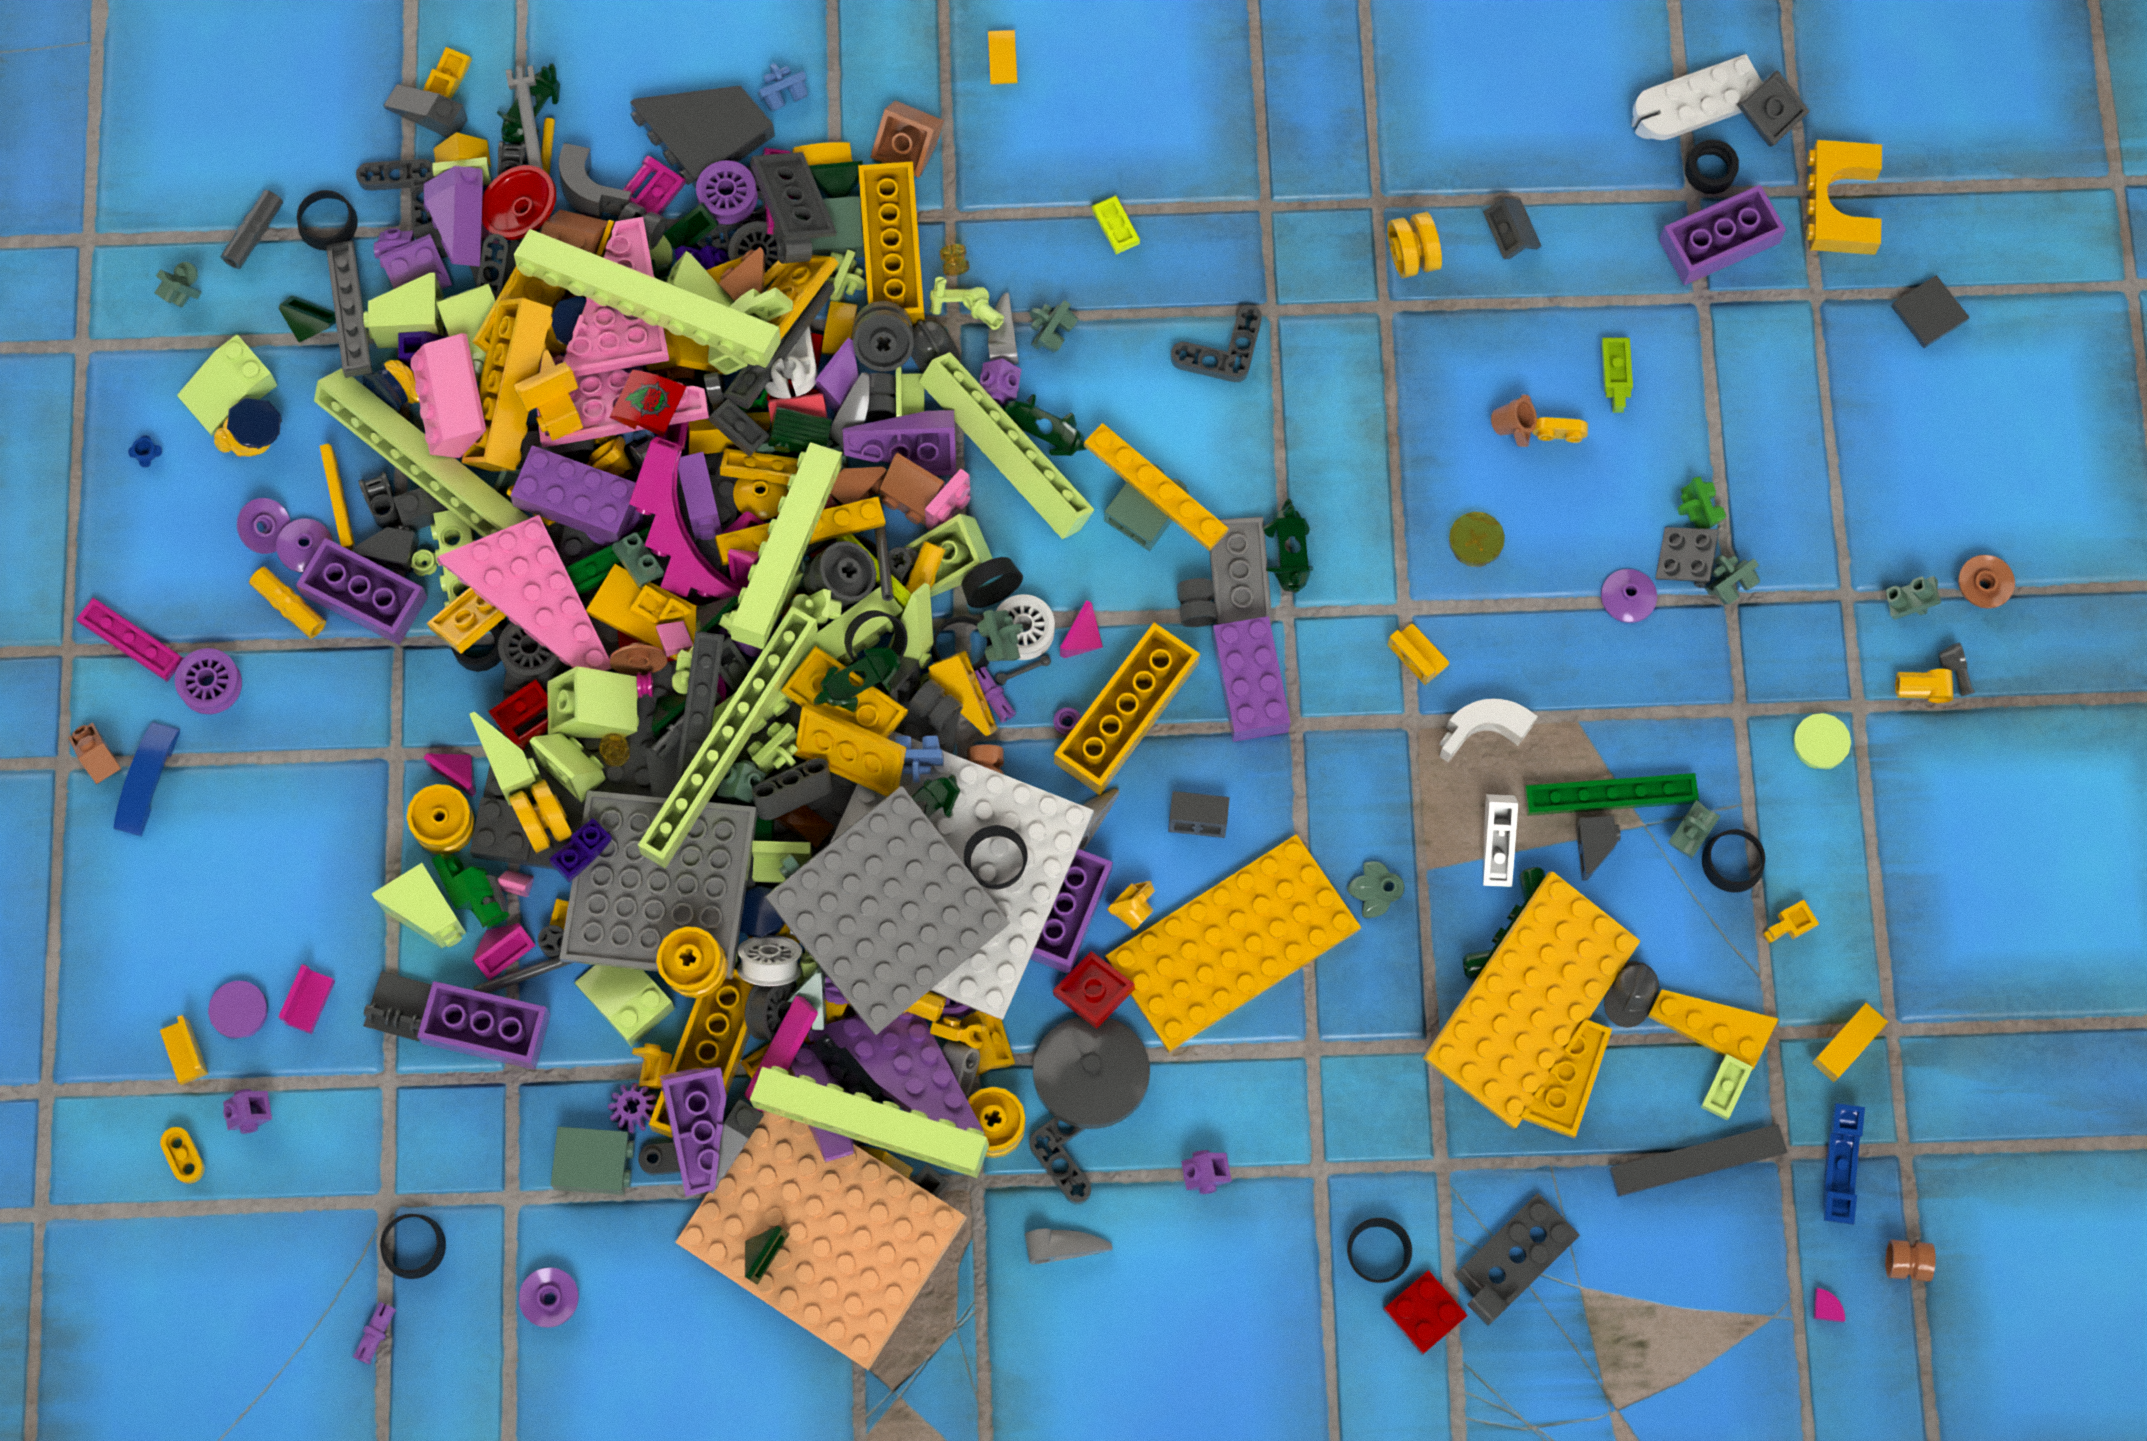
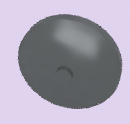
M1080 1016L1064 1021L1044 1037L1035 1054L1033 1081L1040 1101L1057 1119L1075 1127L1099 1129L1121 1122L1139 1107L1149 1085L1150 1063L1143 1043L1131 1029L1111 1018H1107L1097 1029Z

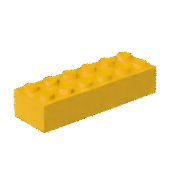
M913 162L858 165L868 304L878 301L896 303L906 310L911 318L912 326H916L918 321L924 322L925 318Z
M525 298L498 301L489 340L490 346L486 353L478 388L486 431L463 454L461 463L491 472L515 471L521 460L520 448L522 440L527 434L528 426L526 422L530 411H526L514 385L540 373L539 365L542 353L546 350L545 338L552 324L551 312L553 307Z
M1154 622L1054 753V764L1098 795H1101L1199 665L1200 653Z
M734 969L733 979H724L722 985L711 995L696 998L668 1072L670 1074L688 1069L720 1067L726 1098L750 1036L745 1022V1006L748 995L755 985L743 980L738 975L737 969ZM661 1090L649 1126L653 1132L672 1138L663 1091Z

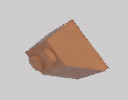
M895 100L884 109L870 158L884 164L913 162L914 176L921 177L937 145L944 120Z
M559 210L544 222L540 233L596 255L608 221Z
M896 453L880 487V497L882 503L889 509L894 511L898 509L905 513V517L916 525L921 523L926 526L925 508L944 488V481L899 453Z

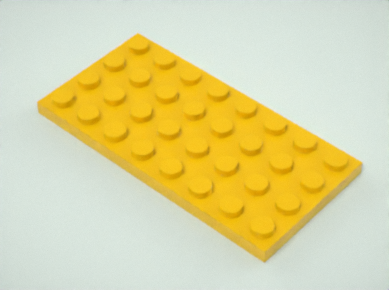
M1296 834L1105 955V959L1109 965L1135 984V990L1130 994L1131 998L1168 1053H1170L1360 931L1361 926Z
M1553 871L1548 872L1423 1057V1060L1508 1126L1517 1128L1523 1119L1520 1117L1525 1108L1528 1109L1534 1100L1533 1096L1550 1076L1549 1072L1554 1064L1558 1063L1564 1055V1049L1584 1019L1589 1020L1640 943V940Z

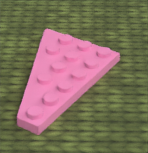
M643 217L616 221L612 230V237L605 248L604 258L654 278ZM586 297L585 307L582 315H579L572 333L573 338L568 343L567 353L563 362H566L567 366L571 367L574 377L669 361L664 329L658 325H649L643 319L633 315H624L618 309L608 305L601 306L594 300Z
M557 355L556 358L552 357L555 365L563 363L565 357ZM542 358L540 360L539 371L541 370ZM618 369L575 377L578 389L569 392V395L579 414L583 428L552 441L548 431L542 433L539 427L542 447L645 430L638 425L636 429H633L609 418L630 373ZM686 386V390L669 425L709 418L704 388Z
M540 515L437 557L440 566L443 565L456 575L458 580L464 585L470 586L474 593L491 606L499 609L509 617L512 623L523 628L527 635L557 655L559 660L565 665H569L572 668L579 666L602 671L612 669L610 659Z

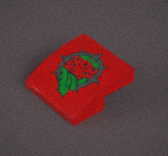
M632 370L609 418L633 429H636L638 425L663 437L686 390V386L655 374Z

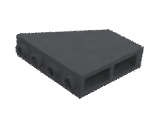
M741 86L636 98L630 101L632 108L630 115L638 127L643 126L648 131L646 134L655 147L659 145L664 150L663 155L671 166L675 164L679 168V174L685 179L686 184H692L695 189L698 177L709 165L725 160L739 162L775 136L773 123Z

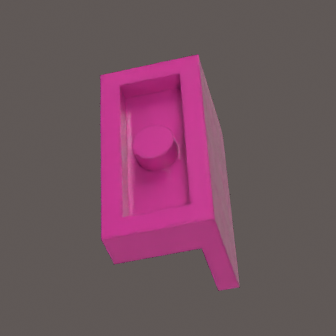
M302 964L281 1009L279 1019L285 1025L312 1034L335 980L314 972L308 966Z

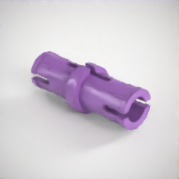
M986 667L980 668V673L976 670L975 674L985 699L999 717L1000 722H1006V717L1009 720L1016 715V711L1013 710L1003 695V688L997 686Z
M378 1303V1307L369 1325L363 1329V1338L355 1354H353V1358L361 1362L363 1361L368 1365L371 1364L380 1341H384L387 1336L384 1333L396 1309L388 1305L386 1306L384 1303Z

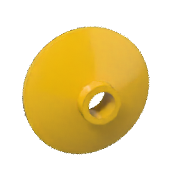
M738 478L733 490L735 505L742 514L750 512L762 521L770 520L779 515L777 511L782 496L787 497L789 492L787 490L788 485ZM758 487L766 489L762 494L756 493L755 490Z

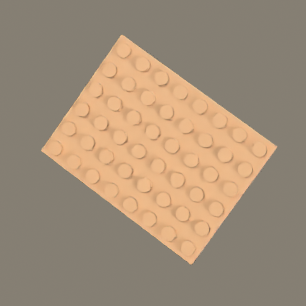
M762 1111L761 1113L764 1116L725 1177L719 1182L713 1194L708 1192L675 1243L869 1370L967 1217L854 1144L852 1155L825 1162L807 1124ZM779 1226L790 1235L757 1285L745 1277V1241Z

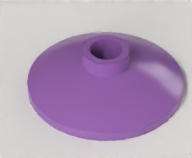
M258 498L248 502L240 510L237 518V531L241 541L247 548L256 553L270 554L277 551V537L280 531L291 521L287 511L281 504L272 499ZM258 522H260V523L263 524V526H264L263 532L258 531V529H257V523H258Z
M312 519L294 520L288 523L277 537L276 550L278 557L287 568L303 573L324 538L333 541L328 529L318 521ZM302 539H307L310 543L308 546L302 547L299 545V542Z
M1623 569L1614 572L1606 579L1601 590V601L1607 613L1614 619L1625 623H1635L1644 620L1653 612L1657 603V591L1652 580L1644 573L1633 569ZM1632 589L1635 591L1636 595L1629 596L1627 595L1626 590Z
M542 1268L533 1272L525 1279L519 1292V1306L523 1315L534 1325L544 1328L556 1327L569 1320L574 1314L579 1301L576 1283L569 1274L557 1268ZM548 1294H554V1303L546 1304L545 1297Z

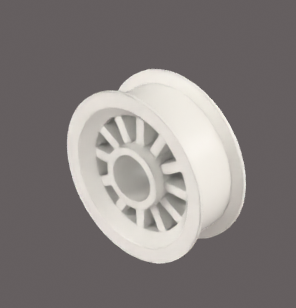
M1025 594L1012 596L1002 602L996 611L1007 610L1008 616H1012L1014 624L1027 623L1031 626L1030 630L1017 635L1019 643L1023 641V645L1017 644L1021 657L1017 660H1031L1045 653L1051 646L1055 633V620L1049 606L1043 600Z
M765 935L761 938L753 937L747 939L738 946L737 952L742 962L738 965L737 973L746 982L760 986H779L795 981L802 973V968L798 963V959L802 955V948L792 939L782 936Z

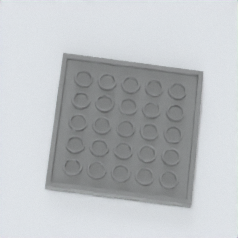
M903 786L897 788L764 897L874 1035L882 1031L1010 924L1009 920Z
M587 790L581 827L594 818L612 837V841L592 863L572 880L559 959L562 962L659 972L656 960L658 948L663 939L674 930L683 927H699L710 933L724 949L728 960L727 976L725 979H733L752 855V842L754 841L758 815L757 807L708 802L665 869L641 855L638 844L668 798Z

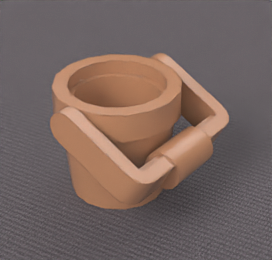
M1521 395V398L1495 409L1491 415V423L1498 435L1514 434L1518 447L1529 446L1531 432L1536 427L1537 415L1531 397L1529 395Z

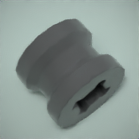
M546 926L538 935L539 947L549 958L560 956L564 930L559 926Z

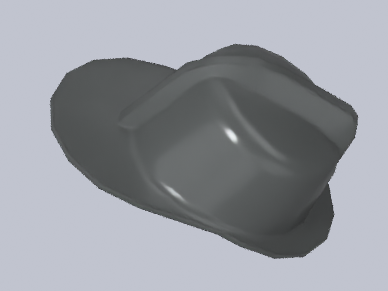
M920 320L916 326H912L914 347L911 357L922 373L925 372L932 359L949 352L960 361L956 345L941 324L934 321L922 322Z
M1637 961L1626 962L1608 989L1604 1002L1605 1012L1616 1025L1625 1028L1635 1027L1648 1016L1659 987L1657 975L1651 967Z

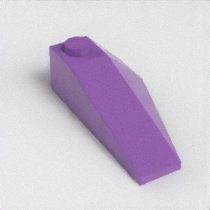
M812 1045L801 1047L788 1069V1075L799 1078V1075H806L815 1079L816 1084L827 1086L828 1083L843 1088L845 1093H848L841 1083L832 1076L822 1060L817 1058L811 1048ZM808 1125L825 1162L853 1154L852 1138Z

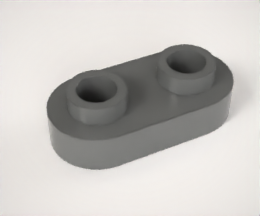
M674 1143L651 1144L641 1150L638 1161L645 1173L649 1175L680 1173ZM652 1154L658 1155V1161L654 1164L648 1162V1157Z

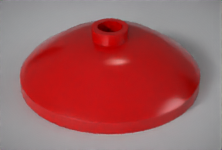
M532 165L516 166L501 173L490 183L482 197L483 225L491 234H499L506 240L523 238L529 229L538 230L547 221L555 206L556 187L554 181L543 169Z

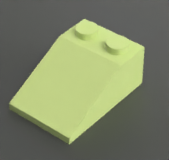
M489 283L436 302L449 337L461 333L467 334L476 382L481 379L486 353L472 341L495 303Z
M235 335L208 358L177 396L208 433L213 436L218 428H223L224 422L228 418L229 408L244 398L260 400L278 385L271 372L238 335Z
M963 514L956 515L903 547L913 548L919 553L923 542L927 541L946 549L937 571L935 582L930 589V597L960 586L964 577L972 569L993 559L976 519Z
M476 712L470 713L469 715L509 806L511 803L508 796L520 790L525 792L528 798L532 797L531 785L542 780L533 758L527 760L524 752Z
M562 733L536 736L529 741L540 765L581 803L586 799L587 790L594 791L606 779L602 771L604 768L603 764L593 755L588 758L582 752L583 746L572 736L567 739Z
M594 965L574 982L630 1047L675 1010L672 1001L643 970Z

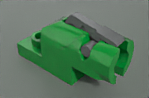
M438 854L431 859L456 909L471 910L482 927L487 926V928L501 923L510 916L497 876L489 875L483 867L471 866L464 870L463 863L455 854Z

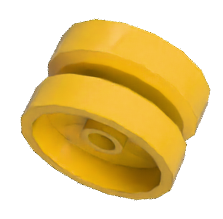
M1428 211L1412 215L1410 223L1404 217L1388 221L1387 235L1395 268L1402 279L1417 275L1419 268L1425 273L1441 269L1442 253L1434 221Z
M545 779L531 785V792L537 802L531 805L526 793L521 790L508 796L536 854L550 847V841L544 831L545 829L550 828L555 840L559 842L570 838L572 835L565 820L567 816L556 794H552Z
M435 784L428 786L415 794L408 805L406 818L409 829L423 849L437 855L453 854L467 846L472 839L476 824L475 816L467 799L459 790L449 785Z
M683 927L674 930L663 939L658 948L656 963L659 974L675 992L685 997L701 998L711 995L722 985L727 976L728 960L724 949L710 933L699 927Z
M997 1087L980 1089L971 1095L967 1101L989 1142L985 1157H1002L1014 1151L1023 1140L1026 1127L1024 1109L1018 1098L1006 1089ZM990 1120H997L999 1124L995 1123L993 1127H990L988 1122Z

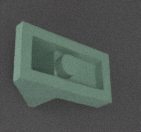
M817 966L790 994L788 1002H793L796 996L804 997L808 1002H811L810 1004L818 1012L812 1024V1030H824L827 1023L825 973Z

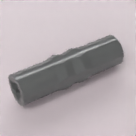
M268 190L262 192L250 212L244 217L242 224L237 227L235 235L220 256L225 263L233 268L241 269L254 247L260 242L261 237L267 232L269 224L282 206L283 200L279 196Z

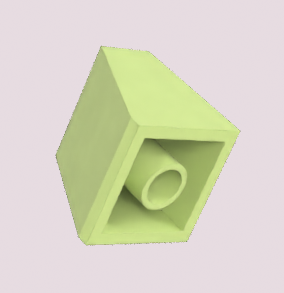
M428 273L368 301V311H364V326L368 328L369 337L374 339L377 348H398V333L427 331L444 336V322L436 303L444 299V294L436 274Z
M576 666L549 680L548 735L562 733L565 737L572 736L575 738L623 739L637 732L639 725V716L637 715V677Z
M422 863L372 893L374 899L386 914L441 949L445 946L452 947L462 940V936L466 934Z

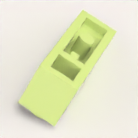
M924 583L912 593L900 619L908 637L903 657L919 660V667L921 669H924L932 657L929 652L934 643L930 585ZM894 632L893 637H892V639H891V641H890V643H889V645H888V648H891V646H892V644H893V642H894L895 632Z

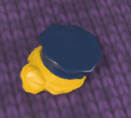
M576 296L559 301L555 310L551 313L552 324L545 338L546 350L548 349L551 357L567 353L568 343L573 338L572 333L579 315H582L586 304L585 298Z
M389 360L385 363L382 362L379 370L363 375V385L397 413L400 414L401 407L406 402L411 404L419 403V397L415 390L414 372L401 361Z
M244 398L229 408L228 418L225 420L223 428H218L214 434V444L219 451L223 453L233 451L239 457H251L262 454L280 434L281 415L269 401Z
M758 886L746 891L740 932L746 933L749 939L753 937L761 938L765 935H775L792 939L798 944L800 943L794 935L790 934L791 930L764 898L773 889Z

